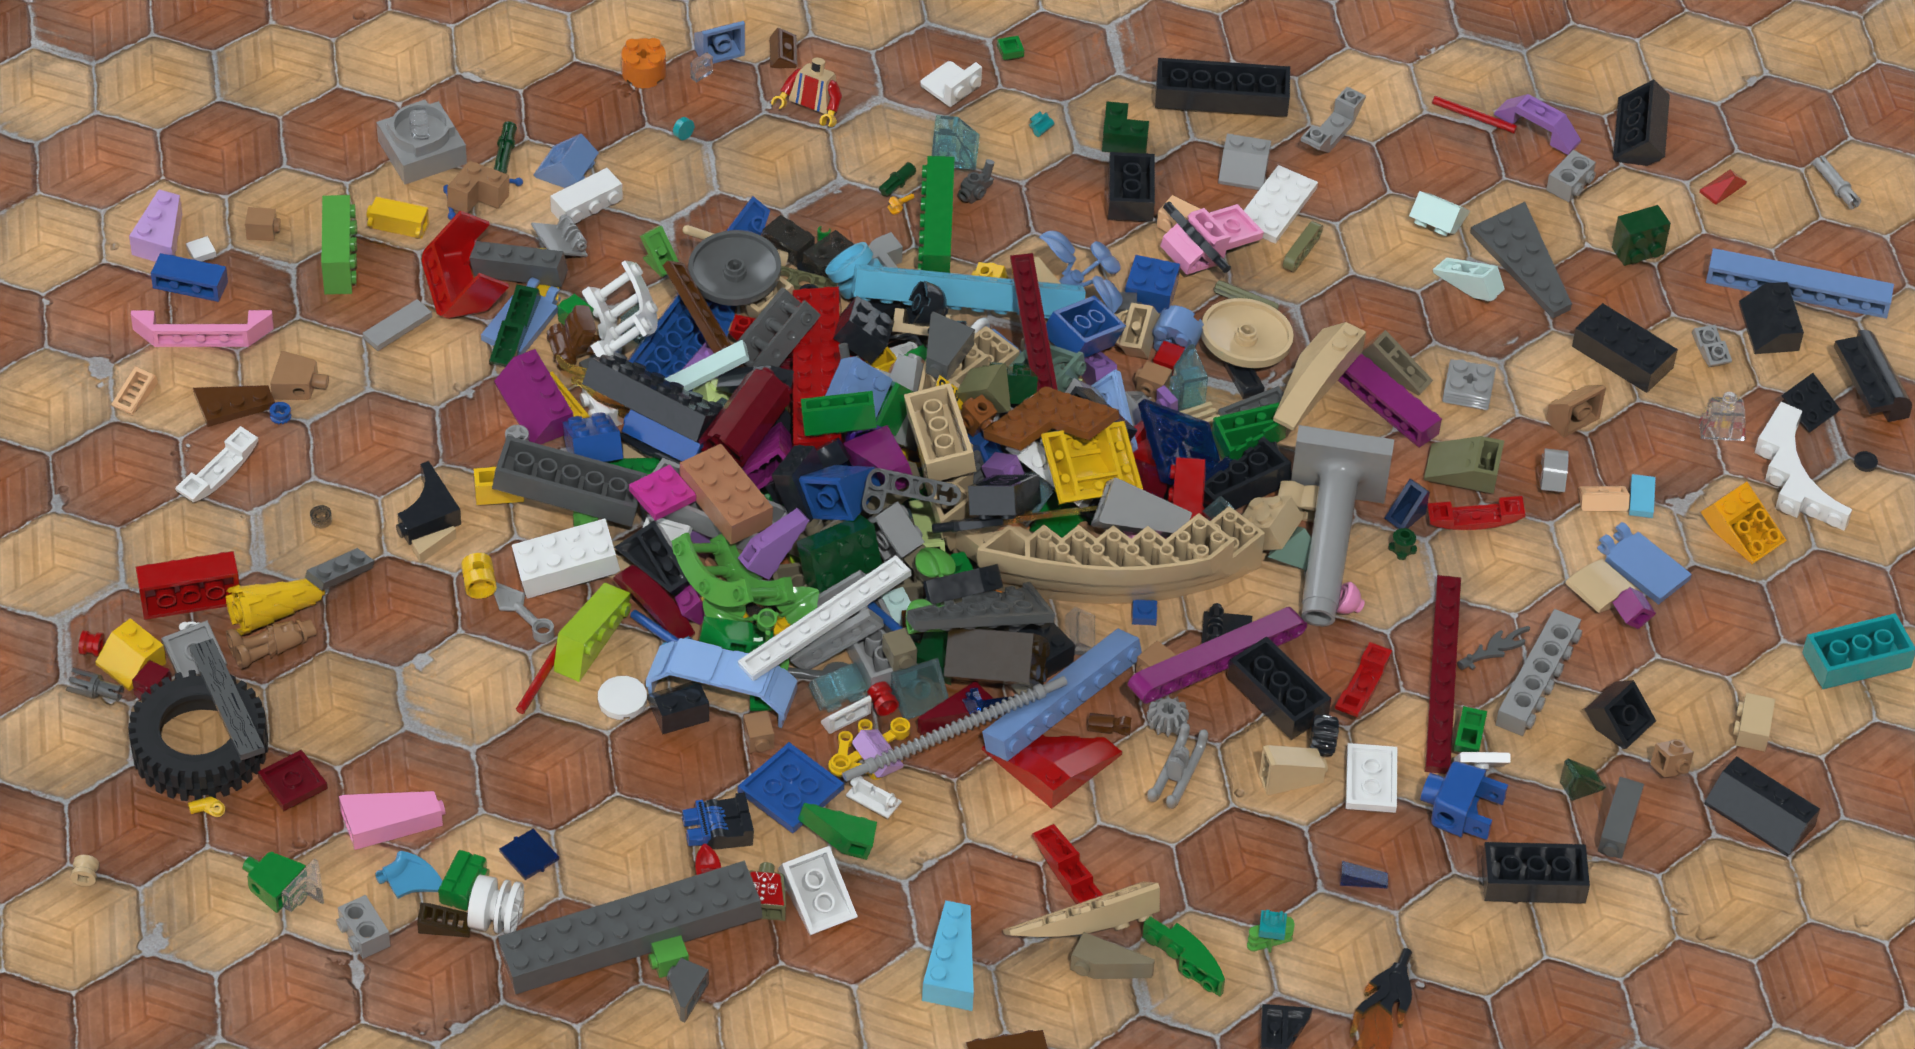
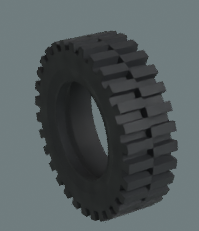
M189 670V676L184 678L181 672L176 673L174 681H170L168 677L163 678L162 687L155 683L150 687L151 694L145 691L141 695L142 703L139 701L135 703V712H131L130 723H128L134 765L138 769L139 776L142 779L145 778L146 784L150 788L155 784L156 792L160 794L167 790L169 798L174 799L178 793L180 794L181 801H188L189 795L194 796L195 800L202 799V795H209V797L216 799V793L221 792L223 797L230 795V787H233L235 791L242 788L241 780L247 784L253 780L252 773L257 775L258 771L261 770L260 764H264L266 760L265 753H268L269 742L265 710L262 707L259 696L256 697L255 691L252 688L247 690V683L242 680L237 684L236 677L230 675L263 743L265 753L241 761L230 738L223 746L212 752L190 755L170 748L163 741L160 729L174 717L186 712L218 710L202 676H196L195 670Z

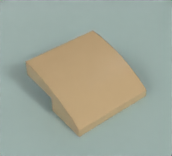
M1603 559L1582 568L1565 582L1598 613L1614 608L1612 602L1619 597L1622 591L1629 587L1636 589Z

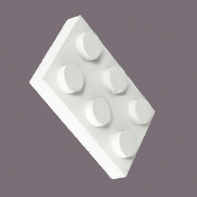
M1348 743L1346 809L1396 813L1397 747Z

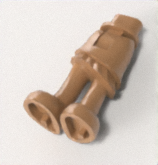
M297 619L295 623L293 621L272 624V626H267L265 631L248 638H241L237 630L234 629L226 631L230 652L233 658H236V663L240 669L248 667L252 662L267 654L270 655V658L275 654L278 656L287 649L307 642L308 637L317 635L310 619L303 622Z

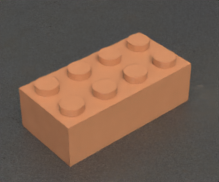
M722 444L680 462V477L695 492L697 504L731 545L772 525L773 506Z

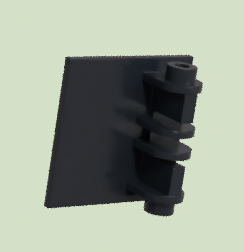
M1814 373L1781 395L1784 399L1782 400L1783 403L1802 410L1800 422L1808 433L1841 410Z
M1214 603L1210 607L1209 612L1204 611L1202 644L1251 623L1253 616L1224 613L1222 605Z

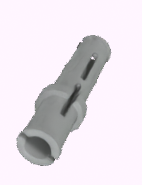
M1821 155V160L1817 157L1813 162V166L1832 186L1835 195L1842 198L1850 209H1854L1852 203L1855 207H1858L1861 199L1852 190L1851 184L1848 181H1844L1825 156Z

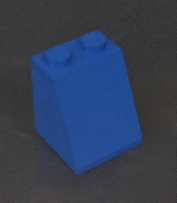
M833 465L801 476L799 482L813 519L854 521L863 510L862 500L867 477L875 468ZM875 472L871 477V481L874 485L881 486ZM874 496L867 498L866 505Z

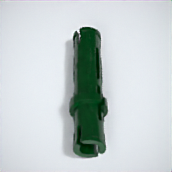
M510 121L503 123L502 133L497 141L498 151L494 170L507 174L511 151L515 147L514 137L517 130L516 124Z

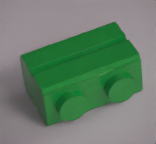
M463 850L457 851L438 889L439 902L467 911L477 876H489L490 869L487 868V859L480 855H472L470 852Z

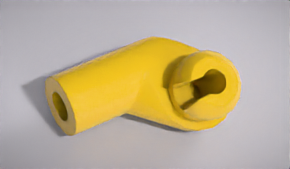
M213 797L188 802L191 814L205 812L211 816L220 817L225 812L224 804Z

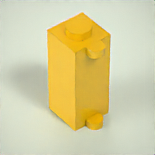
M375 197L373 204L367 208V226L372 229L422 239L429 225L428 207Z

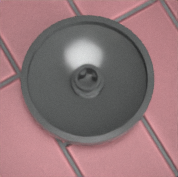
M729 230L713 234L702 240L690 255L688 269L689 274L704 298L722 305L737 306L756 302L772 292L780 280L781 259L775 246L766 238L749 231Z

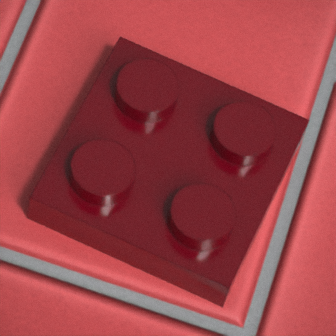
M302 749L258 771V778L283 811L328 789L327 782Z

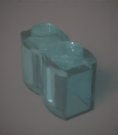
M856 663L818 677L808 684L819 710L827 709L828 713L841 708V703L847 700L850 703L859 701L864 698L863 693L868 690Z

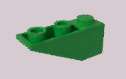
M803 804L798 816L800 822L842 854L865 860L868 859L874 843L876 821L865 817L849 815L842 811L823 808L816 804Z

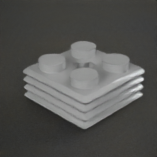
M1451 359L1442 401L1488 410L1496 368L1487 364H1476L1464 360Z

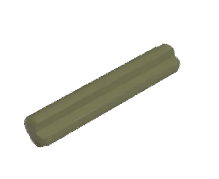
M1219 280L1215 285L1214 292L1229 299H1253L1266 303L1277 310L1279 308V304L1224 281Z

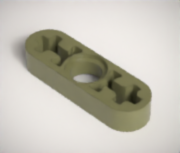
M1314 221L1308 224L1286 254L1283 268L1292 272L1298 269L1320 239L1323 225Z

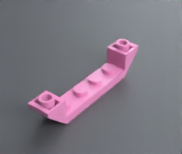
M249 310L247 324H156L155 311H131L133 330L154 347H249L274 329L272 310Z

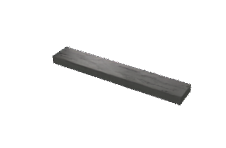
M212 638L189 646L190 653L240 760L242 761L265 753L263 743L214 639Z

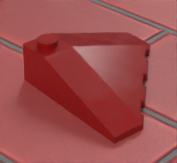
M1041 735L1008 761L987 752L985 745L982 747V751L1051 809L1122 755V751L1105 737H1047Z

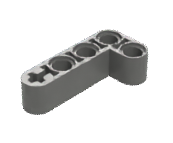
M875 468L868 474L862 506L867 513H879L884 507L887 493L952 506L959 502L961 491L957 485L883 468ZM875 472H881L885 475V483L883 485L876 486L872 483L871 477ZM905 477L908 479L909 488L906 491H899L896 488L895 482L898 478ZM928 482L933 486V493L930 496L921 495L919 487L922 483ZM937 484L942 485V491L954 488L957 498L946 501L947 497L939 494L940 499H934L937 493ZM870 496L878 497L880 500L879 508L876 510L869 509L866 505L867 498Z

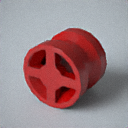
M83 630L79 639V654L86 655L91 653L98 657L104 647V633L97 632L96 634H91L89 631Z

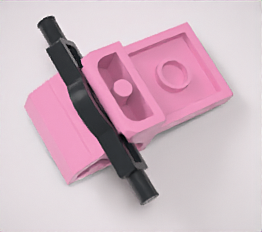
M1170 201L1166 202L1163 206L1178 224L1163 236L1160 247L1175 263L1180 264V268L1186 275L1216 265L1223 273H1227L1231 266L1224 259L1226 251L1261 240L1264 234L1262 229L1238 204L1210 213L1205 208L1196 210L1187 216L1188 220Z

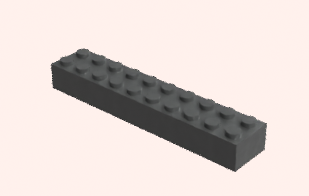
M744 860L498 936L501 955L515 994H519L651 953V943L680 935L683 942L760 919L762 918L761 900Z

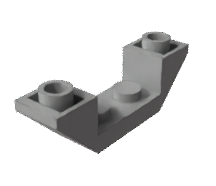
M1346 87L1335 99L1334 112L1320 128L1312 125L1301 137V141L1318 150L1329 153L1352 128L1366 99V95Z

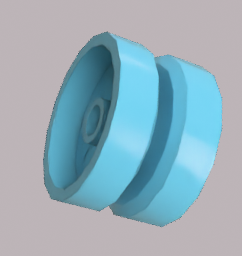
M866 242L854 244L842 251L828 264L825 270L833 283H838L837 286H839L840 293L845 299L854 298L852 283L855 264L883 266L878 258H872L873 251Z

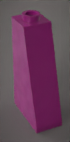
M781 422L768 431L742 469L759 490L773 481L772 473L794 447L793 437Z
M888 425L843 443L850 456L849 461L852 466L883 468L913 475L909 463ZM876 472L880 484L883 485L885 483V475L881 472ZM900 477L896 480L895 486L898 490L909 486V481L905 477Z

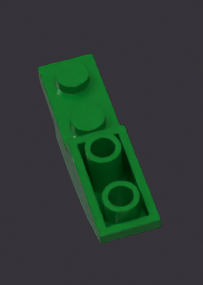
M1149 916L1144 922L1142 937L1149 944L1165 951L1171 958L1179 960L1178 971L1186 978L1193 979L1208 992H1213L1221 997L1224 991L1225 977L1217 961L1203 943L1180 924L1176 923L1170 929Z

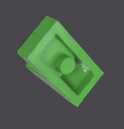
M661 225L640 235V238L648 255L643 257L644 261L660 277L667 275L663 268L664 263L667 260L679 261Z

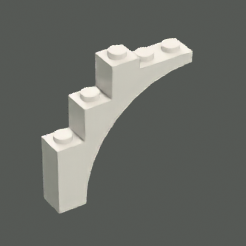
M1780 402L1759 436L1755 454L1772 460L1768 466L1765 481L1782 488L1775 509L1796 518L1802 512L1845 531L1852 509L1835 501L1810 479L1801 465L1795 443V433L1799 426L1802 410Z

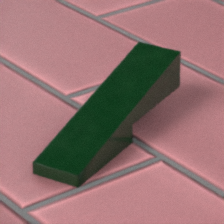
M516 284L505 321L502 320L489 360L490 364L506 367L512 358L518 355L541 299L538 288Z

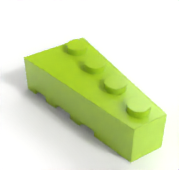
M604 583L558 633L554 672L575 681H581L621 621L630 613L629 592L608 583Z

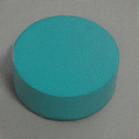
M687 117L678 119L673 127L674 136L680 140L689 138L694 131V122Z

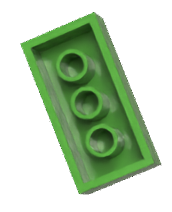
M350 195L322 196L321 265L324 295L352 294V284H357L356 270H353V268L357 267V254H353L357 250V237H353V235L357 234V220H352V218H356V206L351 204Z

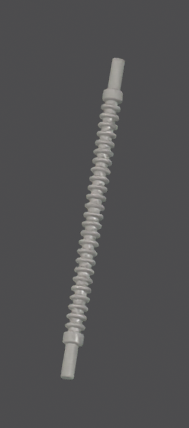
M1062 676L1043 685L1040 683L1034 685L1032 690L1028 688L1026 693L1021 691L1020 695L1015 694L1014 698L1009 696L1008 701L1003 699L1001 704L996 702L995 706L989 705V709L984 707L983 712L978 710L976 714L971 713L970 717L964 716V720L959 718L957 723L952 721L951 725L946 724L945 728L939 727V731L934 729L932 734L927 732L925 737L921 735L920 739L914 738L913 742L907 741V745L902 743L900 748L895 746L894 750L889 749L888 753L882 752V756L877 754L875 759L873 757L865 759L863 764L843 772V778L847 782L868 772L870 774L878 771V768L883 769L885 764L890 766V762L896 763L897 759L902 761L903 756L908 758L910 753L915 755L916 751L922 752V748L927 750L929 745L934 747L935 742L940 744L942 739L947 741L948 737L953 738L954 734L959 736L960 731L965 733L967 728L972 730L973 726L979 727V723L984 725L985 720L990 722L992 717L997 719L998 715L1004 716V712L1009 714L1011 709L1016 711L1017 706L1022 708L1023 704L1029 705V701L1034 703L1036 699L1041 700L1046 697V694L1068 684L1067 680Z

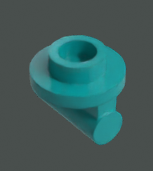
M1039 111L1030 118L1031 123L1029 126L1033 129L1034 135L1040 137L1054 126L1055 123L1048 116L1047 112L1042 114Z

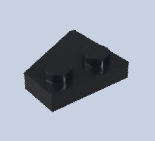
M1262 1004L1260 1049H1291L1310 1020L1312 1008Z

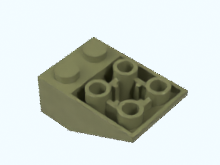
M1478 436L1432 443L1424 480L1494 494L1504 440Z

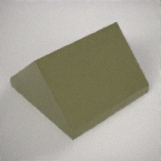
M1006 363L970 369L955 394L963 403L971 397L975 399L982 394L993 403L997 413L1009 412L1011 406Z

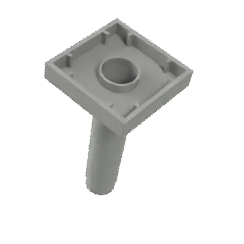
M1299 425L1291 481L1304 486H1319L1301 614L1302 619L1311 625L1329 626L1335 622L1355 501L1363 500L1384 504L1394 439Z

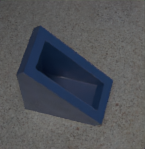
M1409 479L1385 516V519L1399 529H1408L1426 514L1430 492L1413 479Z

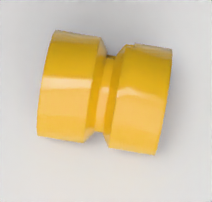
M473 553L466 556L461 562L466 594L475 599L491 596L497 588L492 558L485 553Z

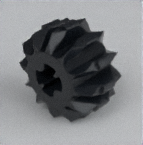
M1317 714L1313 719L1309 747L1318 749L1322 757L1332 756L1337 747L1339 733L1338 718L1327 714Z

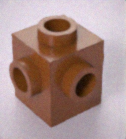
M982 394L975 399L973 397L969 398L962 405L961 416L966 430L972 437L993 424L997 410L993 403Z

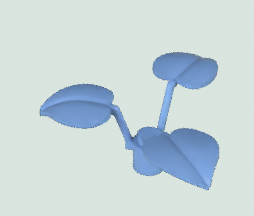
M1057 231L1043 233L1039 238L1044 240L1063 262L1068 263L1066 270L1062 272L1064 276L1058 281L1061 284L1083 287L1094 284L1107 308L1114 314L1123 301L1115 285L1111 281L1103 280L1099 276H1095L1092 280L1084 283L1082 282L1084 280L1083 276L1100 263L1110 274H1116L1120 271V263L1112 256L1110 250L1101 242L1096 241L1092 243L1091 251L1098 260L1083 272L1076 269L1073 271L1071 268L1076 260L1073 255L1075 249L1068 238Z

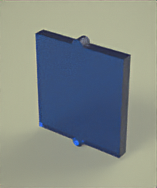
M534 828L519 837L515 836L513 841L499 848V852L524 880L538 872H544L545 868L559 860V856Z

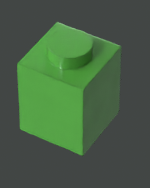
M681 935L651 943L652 954H648V960L651 969H656L659 978L666 977L670 968L676 966L680 958L689 961V955Z

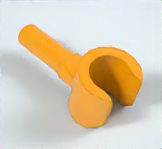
M911 193L899 199L892 196L889 199L890 205H888L891 214L896 215L900 213L903 209L902 204L914 199V194Z

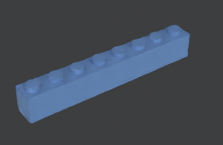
M1715 248L1712 250L1706 283L1749 292H1753L1765 283L1788 282L1793 300L1886 319L1894 288L1893 283Z
M1116 629L1048 681L1050 682L1064 676L1068 683L1066 686L1046 694V697L1041 700L1036 699L1034 703L1029 701V705L1023 704L1022 708L1017 706L1016 711L1011 709L1009 714L1006 713L982 731L986 751L1006 761L1010 760L1135 664L1137 656L1142 653L1139 638L1121 629Z

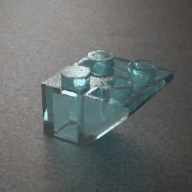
M936 115L932 156L955 157L954 168L976 170L980 135L959 117Z

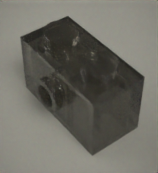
M782 215L762 229V237L769 240L777 250L788 252L787 262L795 267L802 260L809 258L815 251V237Z

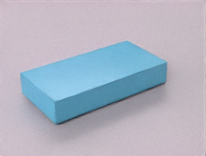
M1632 474L1629 515L1653 518L1655 477Z

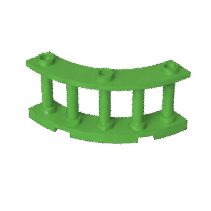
M684 533L671 541L673 553L688 582L702 597L714 604L725 607H739L753 602L764 606L789 604L796 600L791 577H782L773 581L762 580L760 576L742 565L738 559L740 554L735 543L731 545L722 533L711 539L710 543H692L689 533ZM697 553H713L718 566H704ZM716 576H723L727 581L721 580Z

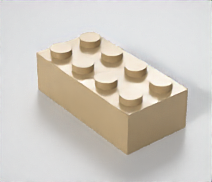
M951 383L904 394L907 415L927 478L941 481L976 472L974 453Z

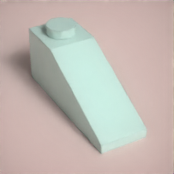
M1446 258L1432 269L1434 274L1475 299L1492 301L1505 289L1498 266Z

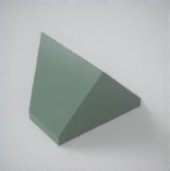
M1298 526L1283 549L1270 550L1268 557L1301 568L1306 572L1311 537L1305 528Z

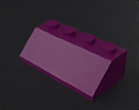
M536 349L513 357L494 382L517 423L527 428L529 442L541 445L564 436L562 422L568 421L570 417H574L573 412Z

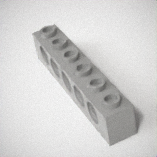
M1557 609L1553 610L1498 710L1496 726L1520 736L1524 735L1527 728L1532 729L1537 717L1535 715L1536 711L1541 712L1546 701L1544 697L1546 694H1551L1555 685V676L1558 678L1561 676L1564 660L1568 661L1574 649L1572 647L1573 643L1578 644L1582 636L1583 630H1580L1581 619Z

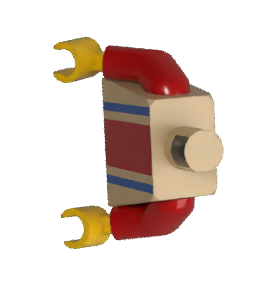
M813 58L811 64L808 63L803 68L796 69L787 78L780 90L782 93L780 96L773 97L771 104L774 106L777 100L781 99L782 104L779 109H784L787 105L786 97L789 96V101L824 113L820 118V124L825 126L829 118L828 126L834 127L837 123L834 113L838 111L842 93L836 82L835 73L824 69L825 60Z

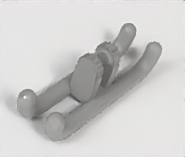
M1188 723L1181 724L1177 741L1154 787L1148 790L1147 797L1149 801L1156 802L1168 779H1171L1178 783L1172 795L1167 797L1166 805L1170 809H1174L1178 805L1205 750L1209 735L1207 730L1202 729L1199 731L1196 746L1189 759V751L1185 744L1189 736L1190 726Z

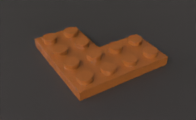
M1043 387L999 420L993 422L992 425L983 430V434L986 440L1020 451L1050 429L1064 430L1065 433L1090 440L1119 419V410L1052 389L1051 387Z

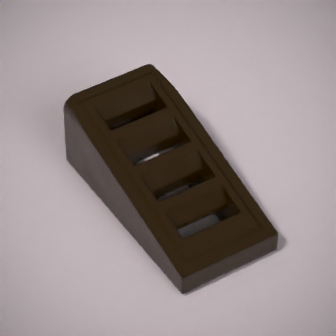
M421 902L417 920L418 933L469 938L471 928L468 927L467 922L468 912ZM442 919V923L437 922V920ZM448 920H453L452 925H448ZM459 920L463 921L462 928L458 927Z

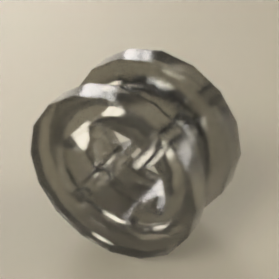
M318 505L311 509L310 518L312 525L319 529L330 526L332 523L330 508Z

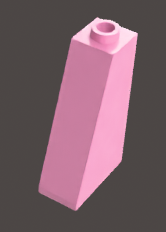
M434 791L339 796L340 811L354 850L443 826L442 815L446 814L443 801L437 800Z

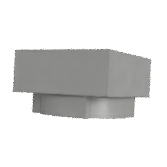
M422 100L399 109L393 117L376 122L378 142L404 184L467 164L466 144L439 101L429 104L426 100Z

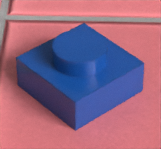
M1133 600L1132 624L1156 626L1157 601Z

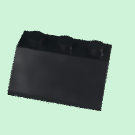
M1788 282L1765 283L1739 300V307L1754 354L1800 350L1804 331Z

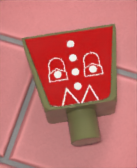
M763 862L760 864L759 871H749L761 900L762 918L760 919L785 921L784 875L774 872L775 866L772 863Z

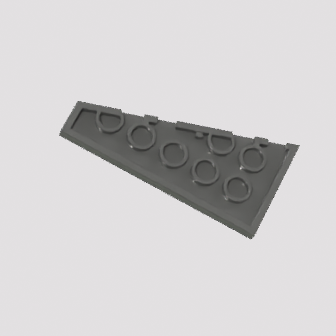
M1526 202L1520 203L1471 227L1470 233L1552 319L1571 310L1572 303Z
M1031 582L1023 583L1022 588L1015 589L1014 586L1005 587V592L1001 593L992 590L962 597V602L955 604L954 601L949 600L945 601L942 607L928 605L907 610L906 620L914 630L919 632H926L929 629L948 631L952 628L974 629L975 627L982 626L997 628L1000 625L1019 627L1022 624L1044 625L1045 623H1054L1055 613Z

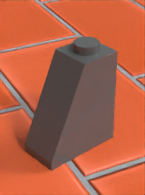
M932 312L926 356V373L934 378H938L941 375L948 381L974 346L975 329Z
M1623 777L1619 778L1600 839L1598 852L1622 859L1638 812L1644 787L1643 783Z

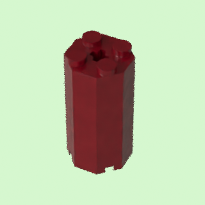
M763 367L762 370L755 369L748 373L699 439L700 445L702 443L704 445L701 449L702 452L722 444L737 464L743 467L791 401L790 394L792 389L790 386L783 383L767 367Z

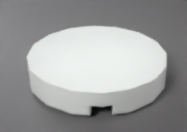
M616 676L605 681L598 690L599 707L610 718L624 720V717H630L631 719L643 712L647 705V691L644 685L635 678Z

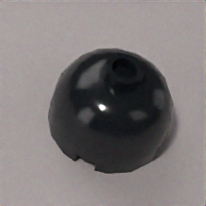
M927 281L918 282L909 297L912 305L911 309L906 308V321L908 324H914L915 326L930 327L932 312L945 317L948 314L947 299L944 291L937 285Z

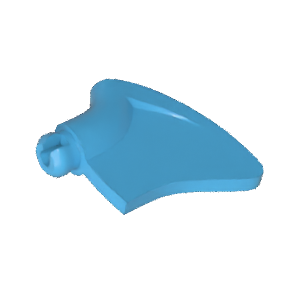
M405 851L397 852L394 862L382 867V870H378L375 873L377 882L380 884L388 882L397 899L414 892H438L442 883V879L429 863L419 856Z

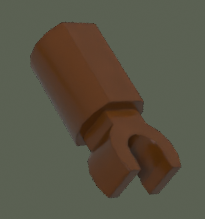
M1090 713L1088 731L1109 734L1118 732L1121 735L1127 736L1130 735L1132 718L1128 716L1114 718L1115 715Z

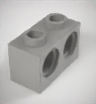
M1572 150L1549 174L1546 190L1570 202L1575 196L1581 194L1587 183L1590 184L1594 180L1596 162Z
M366 895L338 907L339 918L336 919L338 928L342 933L346 932L351 949L354 952L358 951L362 959L390 947L389 931Z

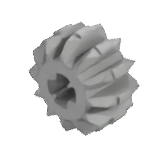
M1169 695L1165 699L1160 698L1155 702H1151L1147 712V721L1149 722L1150 729H1157L1158 735L1164 732L1167 737L1171 733L1178 735L1181 724L1187 723L1189 719V712L1186 709L1185 702H1179L1178 696L1170 699Z

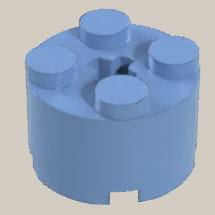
M1176 305L1170 306L1169 309L1165 307L1152 330L1155 350L1158 351L1162 342L1167 341L1185 347L1184 360L1188 359L1201 337L1202 327L1204 326L1202 320L1199 319L1197 321L1193 317L1195 313L1187 308Z

